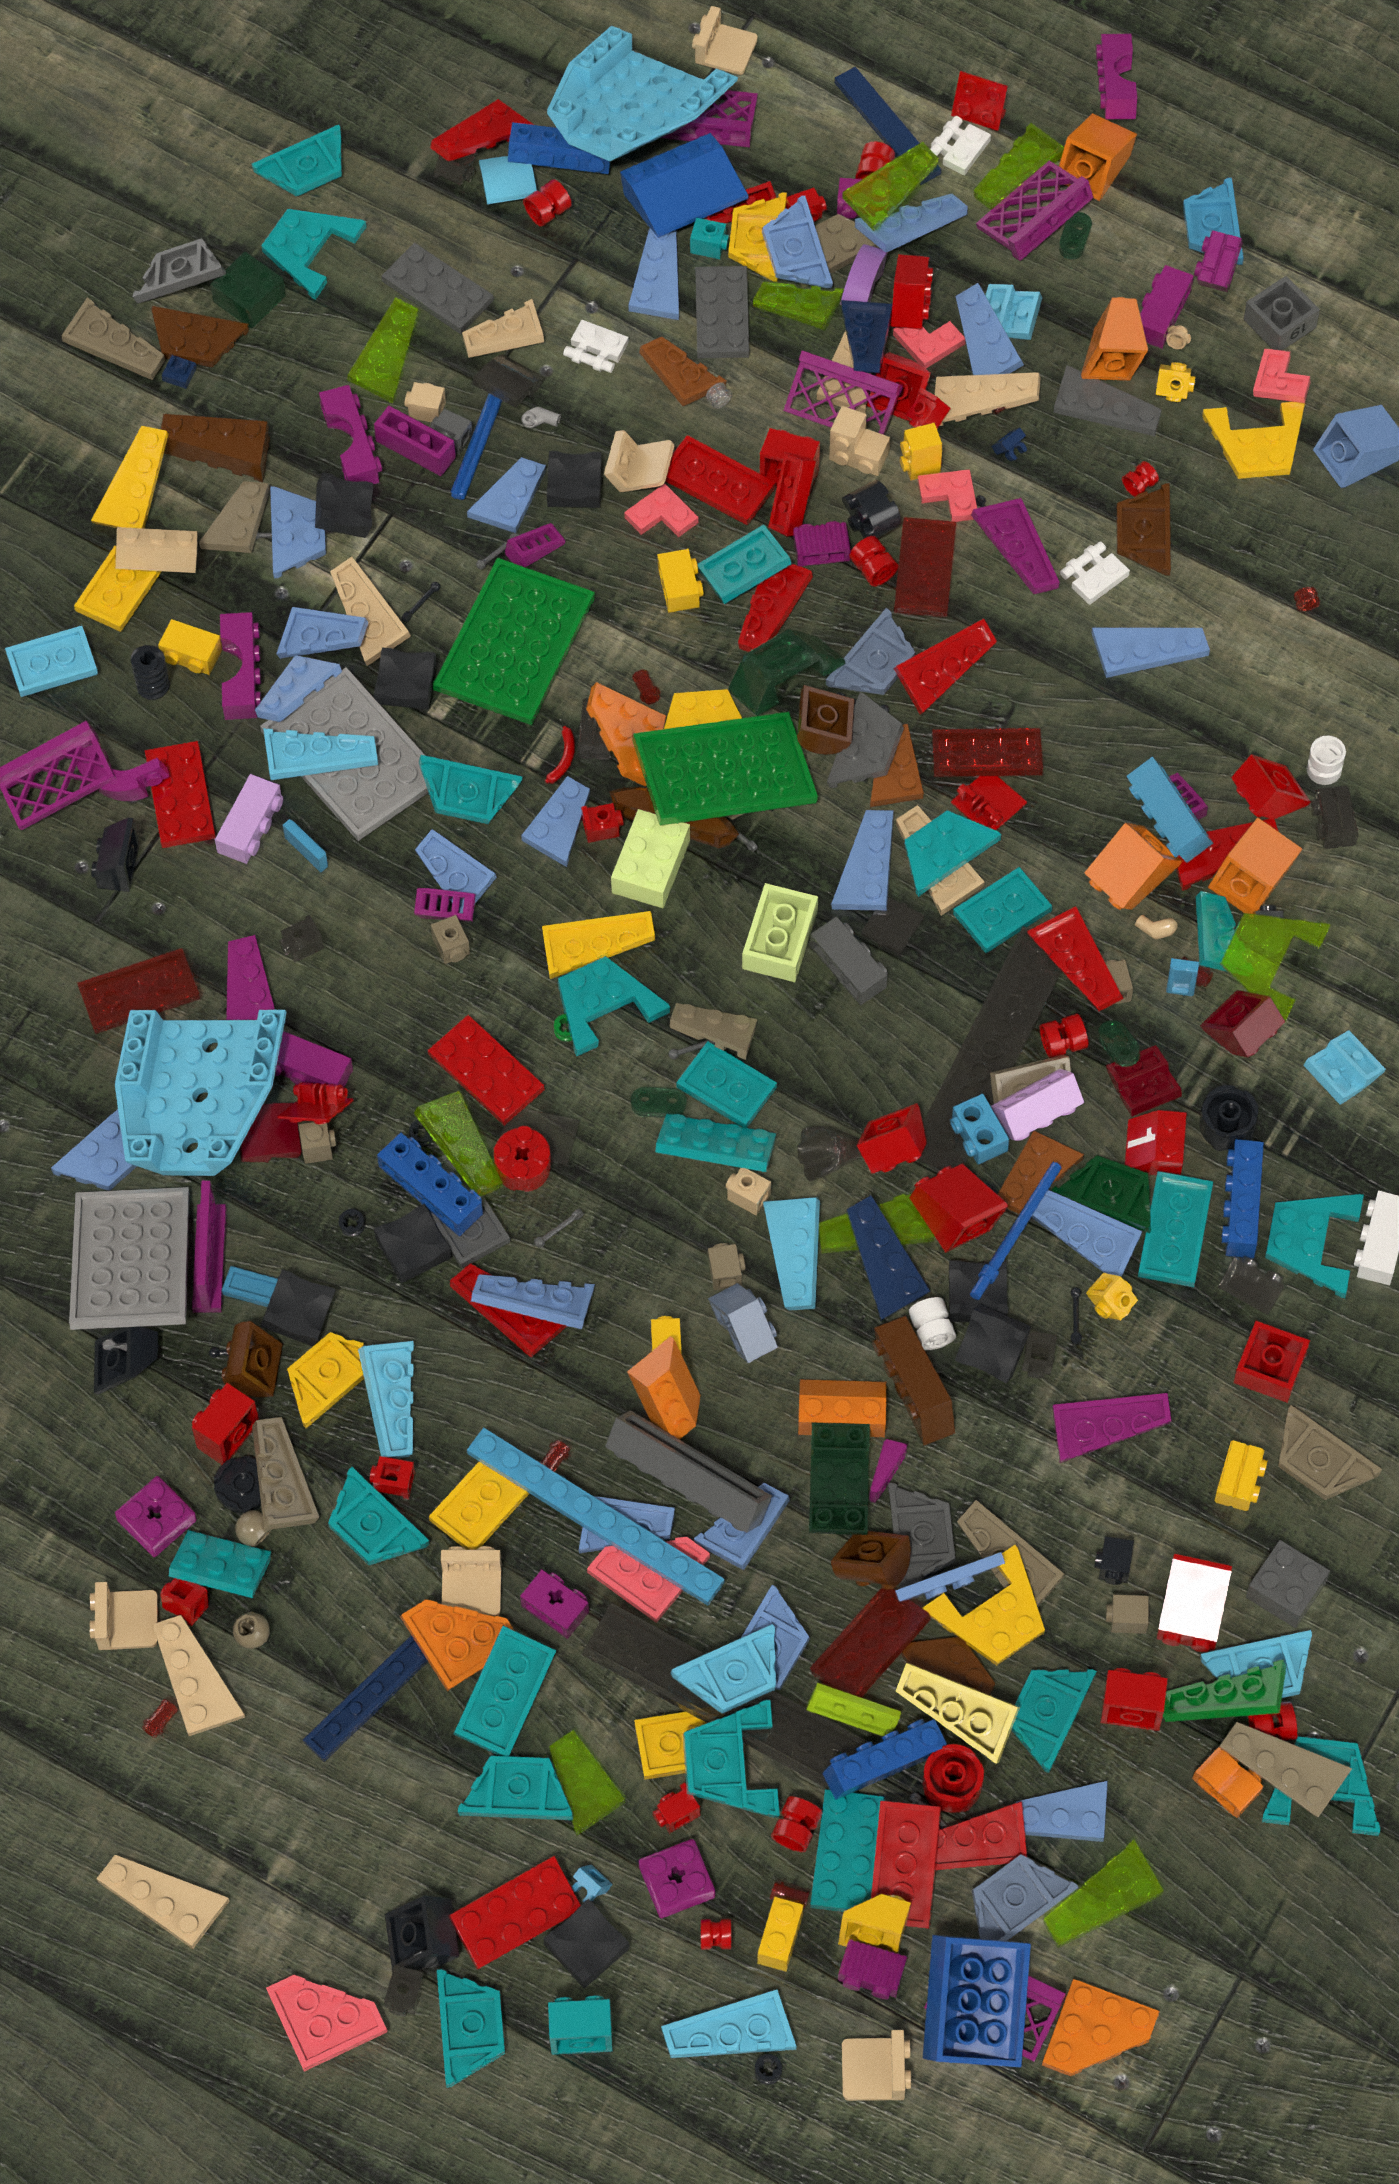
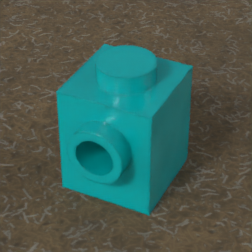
M696 218L690 237V253L720 259L722 251L728 249L730 235L726 234V224Z

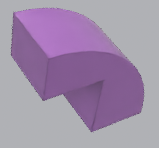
M863 244L851 267L841 300L871 302L875 282L883 275L888 252L885 253L882 249Z

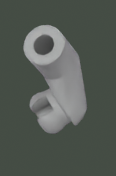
M535 407L526 411L522 415L521 420L524 426L529 428L542 423L557 427L561 414L542 407Z

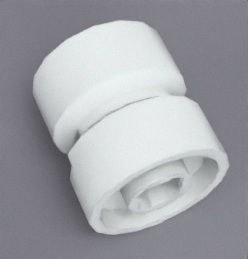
M1322 736L1312 743L1307 764V773L1311 780L1317 784L1329 785L1340 778L1346 754L1342 741L1336 737Z
M939 1297L922 1300L909 1309L910 1318L913 1326L918 1328L917 1337L924 1350L942 1348L953 1342L956 1338L954 1327L950 1320L947 1319L949 1313L945 1302Z

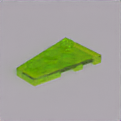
M763 282L753 299V306L825 330L842 299L844 289L835 288L834 292L823 291L818 286H811V289H800L794 284Z
M574 1730L549 1746L559 1782L573 1813L572 1823L576 1836L625 1803L624 1797Z

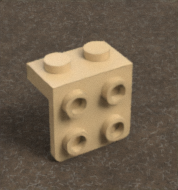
M711 6L708 15H703L700 34H695L692 49H695V63L742 75L756 46L757 34L722 25L721 8Z
M625 430L616 431L604 475L619 492L662 486L666 480L674 444L671 440L637 445Z
M458 1546L450 1547L448 1550H441L443 1571L442 1604L478 1611V1613L494 1617L499 1616L501 1608L500 1550L487 1546L479 1547L477 1550H466Z
M95 1582V1593H90L91 1611L95 1610V1620L90 1621V1637L95 1638L98 1649L155 1647L158 1640L152 1624L158 1623L157 1593L154 1590L110 1592L107 1582Z
M891 2030V2038L845 2039L842 2042V2085L845 2100H904L905 2089H911V2070H905L904 2059H910V2040H904V2030Z

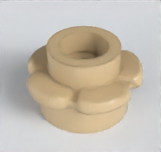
M1173 325L1168 328L1166 342L1171 348L1182 349L1186 346V343H1190L1191 335L1185 327Z

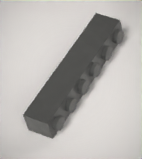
M630 1410L616 1417L605 1447L613 1451L618 1458L633 1463L641 1472L651 1474L661 1480L664 1486L674 1488L684 1494L687 1500L702 1505L708 1509L709 1513L725 1519L739 1531L747 1533L761 1525L772 1495Z

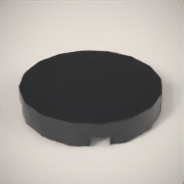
M242 1456V1458L237 1459L232 1458L219 1467L214 1477V1491L218 1501L226 1509L235 1513H246L261 1507L255 1458L250 1456Z

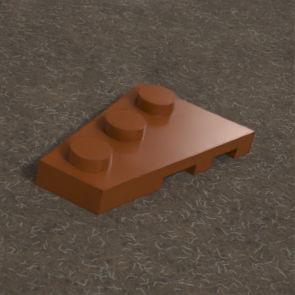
M663 337L640 346L639 353L682 406L726 386L727 380L721 376L715 377L707 371L708 367L702 363L696 364L686 357L684 351Z
M908 724L903 725L904 730L888 774L873 780L870 807L923 799L924 793Z
M1033 1131L997 1195L1007 1203V1209L1020 1214L1052 1162H1056L1062 1167L1053 1181L1055 1183L1063 1178L1070 1168L1079 1164L1083 1160L1084 1154Z

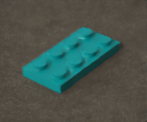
M666 1114L656 1142L655 1152L766 1172L774 1148L776 1133L763 1129L743 1128L736 1124L715 1123L708 1119L687 1118L680 1114Z
M1157 1172L1150 1209L1151 1232L1150 1234L1146 1232L1138 1277L1194 1287L1213 1181Z
M502 1626L453 1734L498 1756L509 1757L556 1650Z
M825 1789L810 1908L844 1912L871 1899L880 1801H884V1797L851 1793L835 1800L831 1790Z

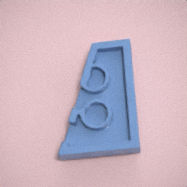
M567 776L521 835L522 841L567 867L569 855L576 840L577 830L582 821L581 807L587 806L590 789Z
M433 829L415 849L417 855L442 890L476 894L475 903L497 878L494 872ZM460 899L459 913L463 914L464 900Z
M763 1483L758 1488L772 1495V1498L760 1526L746 1533L735 1529L730 1522L720 1517L714 1522L713 1527L704 1534L700 1533L693 1540L703 1549L744 1570L790 1501L789 1496Z
M1107 1781L1021 1800L1025 1835L1103 1842Z

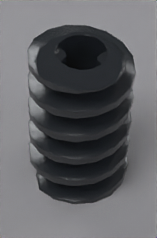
M144 645L135 649L130 661L138 694L148 700L162 698L170 687L163 652L153 645Z

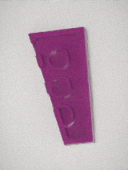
M1022 498L972 510L971 516L1033 594L1058 589L1060 582Z
M253 935L228 941L226 1020H257L259 1010L275 1009L256 937Z
M1167 1393L1055 1404L1052 1406L1059 1463L1171 1423Z

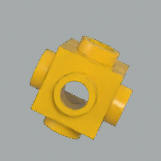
M1172 362L1171 366L1161 364L1156 395L1166 396V400L1181 402V399H1187L1188 392H1193L1195 377L1191 376V369L1186 368V364ZM1174 380H1177V381H1179L1180 383H1179V384H1175V383H1173V381H1174Z
M1102 1273L1086 1292L1095 1305V1311L1105 1319L1122 1320V1318L1130 1313L1131 1308L1138 1301L1132 1292V1286L1126 1280L1122 1279L1121 1276Z

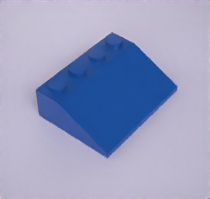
M711 133L620 171L624 196L657 238L695 222L696 218L702 219L748 199V194L725 151Z
M932 1935L923 2059L936 2062L1021 2067L1030 1943Z

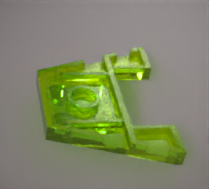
M1244 913L1220 965L1249 993L1270 996L1286 1022L1296 1000L1270 988V985L1292 938L1295 937L1316 948H1320L1330 925L1327 923Z

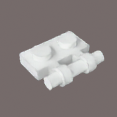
M954 116L951 121L944 125L942 134L939 137H935L932 141L928 153L932 158H936L939 153L944 155L943 165L965 176L991 141V134L971 124L965 130L959 128L963 122L959 116ZM951 138L957 140L953 146L947 144Z
M581 320L571 338V345L576 348L566 346L563 355L572 358V361L580 364L583 362L591 365L594 370L599 372L604 370L612 373L615 364L609 362L608 359L619 362L629 344V337ZM587 351L596 354L597 356L588 354Z
M1101 541L1094 546H1088L1084 549V553L1077 559L1072 558L1066 563V567L1060 571V575L1065 580L1072 575L1076 578L1072 582V589L1089 605L1127 578L1130 571L1112 553L1106 558L1100 556L1106 550L1105 545ZM1091 562L1094 567L1087 572L1082 569V567Z

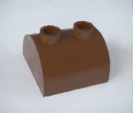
M804 685L800 692L797 733L799 744L810 752L824 755L842 752L843 749H847L852 743L854 699Z
M251 1321L238 1323L234 1326L232 1339L226 1346L228 1361L227 1366L222 1370V1380L224 1384H230L247 1396L273 1397L282 1343Z
M857 1530L831 1560L833 1572L839 1579L855 1581L858 1586L875 1583L881 1584L883 1589H893L904 1579L909 1567L911 1555L909 1536Z

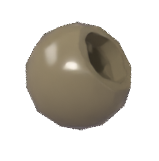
M250 1510L242 1514L236 1521V1536L241 1543L247 1546L256 1547L271 1532V1530L264 1531L263 1515L260 1511Z
M256 1612L242 1614L233 1625L235 1641L241 1647L247 1649L261 1647L267 1641L270 1634L266 1618Z

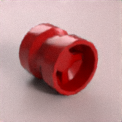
M1146 461L1137 465L1134 472L1129 471L1122 477L1125 489L1133 497L1145 492V488L1152 487L1159 482L1156 470Z
M701 1919V1950H710L713 1946H719L721 1949H731V1919H721L719 1922Z

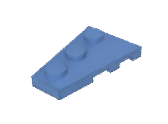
M521 457L467 511L468 518L517 533L546 472V465Z
M292 607L277 655L281 659L294 657L295 655L300 656L359 647L362 644L368 621L364 617Z
M295 655L255 709L258 718L281 722L304 703V697L313 690L316 692L324 687L323 682L330 676L337 677L342 673L340 665Z
M593 1496L660 1539H670L675 1508ZM584 1527L582 1528L579 1553L603 1550L604 1547L612 1546Z

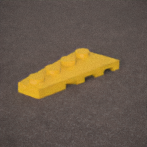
M141 426L91 520L92 523L113 528L145 529L169 435L167 431Z
M651 911L542 926L550 979L579 969L605 956L609 958L655 940Z

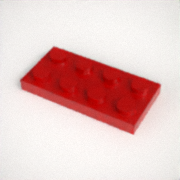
M688 435L672 454L665 482L747 526L776 488V482Z
M198 741L145 750L146 761L149 762L158 758L167 767L170 777L162 780L160 784L151 786L162 848L215 839Z
M469 1015L428 1050L429 1056L504 1126L545 1090L544 1085Z
M880 1801L871 1899L881 1894L887 1896L895 1895L911 1903L906 1926L930 1929L941 1807Z
M552 1856L449 1914L448 1917L476 1969H480L569 1918L581 1905L555 1856Z

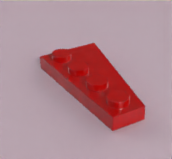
M497 99L431 141L430 148L447 161H452L474 154L478 148L489 149L495 147L496 142L505 139L509 142L512 122L534 124Z
M791 564L757 585L755 594L751 598L749 614L746 615L738 640L739 649L760 657L764 656L813 577L811 570Z
M982 619L897 665L893 669L921 715L980 659L997 640L985 619Z
M1076 906L1027 931L1032 940L1098 1011L1123 1000Z
M472 1264L466 1266L450 1280V1287L529 1357H533L567 1327L566 1325L472 1302V1293L478 1275H491Z
M1022 1801L939 1830L935 1870L1008 1864L1019 1855L1027 1857Z

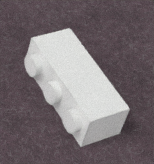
M1378 1191L1376 1200L1370 1199L1366 1216L1371 1217L1369 1225L1364 1224L1360 1241L1365 1242L1363 1250H1357L1354 1266L1359 1267L1358 1278L1390 1285L1399 1252V1196Z

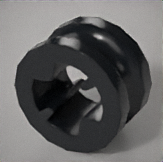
M418 1119L412 1122L409 1127V1137L414 1138L422 1148L432 1144L435 1134L430 1121ZM419 1129H425V1137L419 1138Z
M347 1209L339 1217V1226L345 1235L354 1237L364 1231L365 1220L358 1210ZM347 1219L356 1220L357 1226L355 1228L351 1225L345 1227L348 1225Z
M771 2054L760 2056L755 2063V2076L757 2080L765 2085L776 2083L782 2075L780 2060ZM765 2063H771V2067L776 2066L777 2069L773 2070V2076L767 2077L766 2072L761 2074L760 2070L764 2069Z

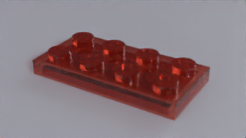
M903 518L894 613L947 617L956 531L955 521Z
M1040 728L932 729L934 777L1043 775Z
M182 948L77 983L95 1034L127 1024L130 1010H156L157 1013L200 999Z
M881 1588L810 1667L811 1674L831 1688L862 1698L931 1620L930 1614L910 1600L899 1602L894 1589Z

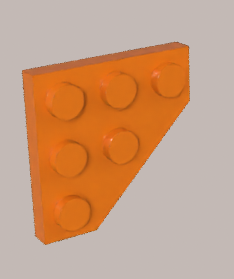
M596 682L591 687L586 710L591 718L596 719L601 729L599 734L608 751H613L619 762L617 767L621 775L646 787L647 785L632 742L633 733L662 730L666 715Z
M424 1600L400 1616L447 1691L483 1669L502 1626L515 1631L507 1618L478 1613V1611L438 1604V1602Z
M1073 1979L1042 2066L1068 2076H1073L1092 2065L1100 2064L1121 2055L1124 2051L1144 2045L1150 2040L1159 2011Z

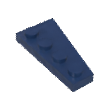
M841 300V310L853 370L866 373H880L892 317V304Z
M870 1195L848 1208L846 1211L859 1248L880 1321H883L928 1295L930 1290L873 1197Z

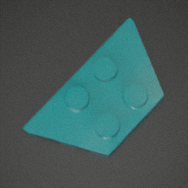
M339 124L252 163L254 173L296 197L341 177V129Z
M420 755L418 761L435 813L484 824L491 822L522 781L521 776Z
M947 810L906 838L904 846L909 859L911 875H913L917 896L919 897L1000 841L1001 834L996 830Z
M353 1467L348 1470L346 1482L339 1493L337 1505L332 1511L328 1525L368 1565H372L426 1548L430 1545L429 1540Z
M1087 1669V1672L1031 1670L1015 1703L1020 1709L1011 1731L1047 1773H1050L1096 1676L1097 1671L1093 1669Z
M490 1756L483 1767L482 1774L476 1778L471 1786V1792L458 1807L459 1816L573 1820V1813L549 1758Z
M440 1969L437 1970L445 2081L446 2088H449L505 2054L500 1991L487 1986H479L474 1981L447 1974V1971Z

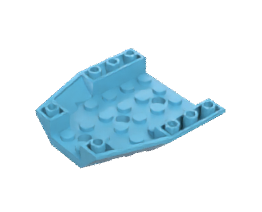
M610 26L568 64L547 109V114L569 145L605 160L612 161L695 120L737 82L738 77L717 68L705 79L695 77L682 70L632 51V34L620 28Z
M130 1010L115 1080L125 1161L161 1175L215 1176L231 1164L273 1086L286 1010H259L257 1020H163L156 1010ZM218 1043L216 1049L209 1053L206 1052L210 1044ZM201 1093H208L206 1099L202 1102H196L197 1097ZM198 1143L197 1149L191 1153H186V1149L190 1144Z

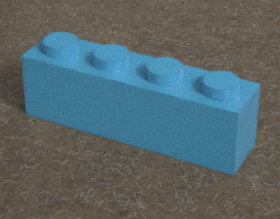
M1153 757L1127 775L1132 784L1129 790L1138 801L1142 799L1144 805L1141 806L1142 810L1150 820L1152 818L1156 820L1157 823L1154 825V828L1162 838L1167 837L1169 843L1166 846L1175 858L1180 855L1186 862H1189L1213 844L1164 768Z

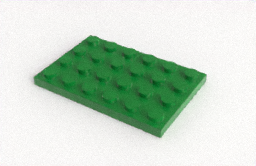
M497 558L433 683V690L532 725L595 599V592Z
M789 712L633 733L632 742L660 826L817 803L818 795L803 751L797 740V734Z

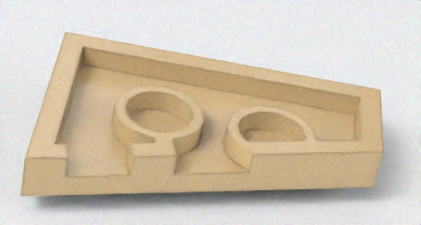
M530 299L524 302L525 306L516 311L510 309L504 312V316L495 321L487 320L462 332L468 358L544 342L543 332L533 300Z

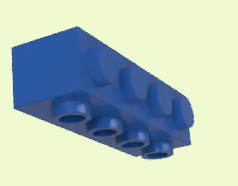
M512 122L508 162L609 174L610 161L569 145L558 128Z
M400 1133L377 1154L379 1167L421 1204H425L431 1213L459 1237L483 1215L481 1197L474 1190L470 1189L468 1191L464 1188L461 1180L453 1172L448 1174L441 1168L442 1165L435 1156L431 1154L429 1156L426 1155L414 1138L410 1137L408 1139Z
M1235 1139L1233 1150L1228 1149L1227 1166H1231V1175H1226L1225 1191L1230 1192L1229 1200H1225L1223 1217H1228V1225L1223 1226L1221 1243H1226L1225 1256L1254 1259L1258 1236L1264 1142Z
M923 1719L910 1724L907 1727L908 1731L899 1734L898 1730L883 1736V1742L873 1745L871 1741L856 1748L857 1753L849 1757L846 1753L832 1758L830 1760L831 1765L823 1772V1776L835 1800L924 1762L933 1752L946 1746L947 1743L935 1719L927 1723Z

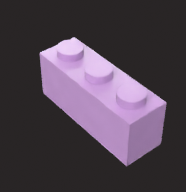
M252 774L249 775L215 838L217 853L245 864L248 863L251 855H256L260 846L259 840L263 833L267 834L274 812H278L283 804L280 785Z
M1058 1069L995 1103L991 1108L1008 1138L1019 1141L1027 1138L1031 1131L1051 1125L1055 1118L1073 1113L1076 1107L1083 1104L1084 1101L1074 1074Z

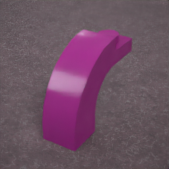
M93 744L83 748L80 756L91 759L95 750ZM102 748V750H103V752H104V754H105V756H106V758H107V760H108V762H109V764H110V761H109L107 752ZM156 758L130 770L119 771L112 769L116 780L97 789V791L114 800L136 801L149 797L146 787L158 785L162 780L170 777L167 767ZM78 761L77 768L82 776H84L89 764ZM95 766L90 778L97 780L107 773L103 767Z

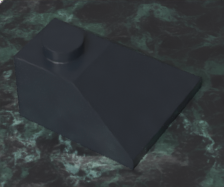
M141 1326L122 1327L95 1340L94 1394L99 1395L135 1378L157 1359L158 1332Z

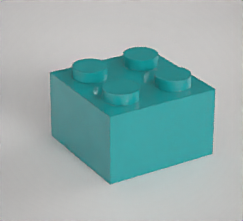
M588 1996L584 2001H573L572 1998L561 1997L555 1999V2002H548L549 2038L552 2055L613 2052L610 1999H604L602 1996Z

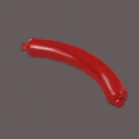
M566 726L563 727L561 732L564 740L562 759L557 767L546 776V783L553 784L566 773L573 760L575 740L572 730Z

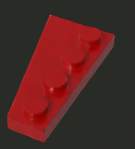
M1275 819L1262 820L1278 831ZM1254 822L1207 831L1206 833L1213 842L1212 845L1189 862H1186L1179 855L1178 857L1183 862L1176 868L1182 891L1191 888V885L1201 880L1204 882L1213 878V875L1218 872L1228 854Z

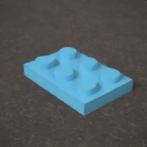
M82 626L5 648L21 697L98 674Z

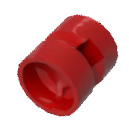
M882 142L866 143L861 153V160L858 164L855 179L888 181L890 168L895 158L894 150Z
M555 179L540 188V192L534 191L523 200L529 217L538 226L542 227L555 218L554 214L560 215L572 206L566 189Z
M876 536L864 538L853 547L849 554L851 561L859 570H862V575L871 586L884 584L893 577L898 569L897 562L886 552V548Z
M1079 1014L1064 1017L1061 1023L1054 1020L1039 1026L1041 1041L1049 1058L1065 1055L1067 1049L1075 1052L1088 1048L1087 1032Z
M1291 1701L1281 1702L1280 1713L1248 1716L1249 1727L1283 1741L1297 1739V1722ZM1273 1718H1276L1278 1728H1274Z
M793 1796L788 1797L781 1812L783 1819H778L771 1834L772 1839L790 1850L806 1852L813 1836L810 1830L816 1829L823 1814L822 1810L804 1799Z

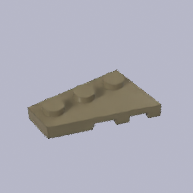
M243 481L200 540L199 545L201 549L251 553L270 493L269 484Z
M676 1003L670 1019V1028L698 1040L709 1039L715 1042L716 1048L723 1051L726 1047L737 1051V1056L745 1060L757 1026V1019L749 1018L745 1015H734L720 1012L719 1010H709L694 1007L690 1004Z
M1061 1055L991 1072L994 1104L1058 1069L1071 1072L1069 1056Z

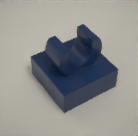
M171 355L162 373V381L186 389L197 369L196 363Z
M1019 427L1009 431L991 447L997 455L1005 452L1006 458L1009 461H1014L1017 459L1013 452L1014 447L1018 449L1020 454L1027 451L1026 445L1020 442L1026 435Z

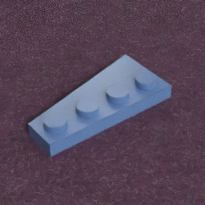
M948 194L922 201V206L906 205L899 207V212L887 215L884 211L876 213L873 219L857 218L855 219V228L887 253L967 215L968 206L953 194Z
M649 228L629 302L630 312L679 320L676 230L657 238Z
M1050 1190L1046 1192L1031 1216L1103 1273L1121 1276V1278L1142 1235V1231Z

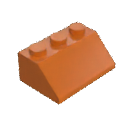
M670 1336L627 1371L651 1423L680 1440L696 1426L700 1393L674 1338Z
M800 1379L798 1435L885 1437L886 1382Z

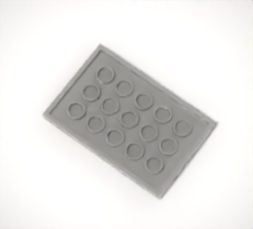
M344 668L337 677H331L325 681L324 687L318 692L313 690L304 697V703L281 722L268 720L260 725L263 734V728L273 729V732L286 733V730L298 731V734L311 735L314 732L325 733V736H338L339 734L374 736L378 765L301 776L357 841L429 793L418 763L420 755H424L423 752L347 668Z
M189 1187L77 1192L75 1194L70 1330L186 1324Z

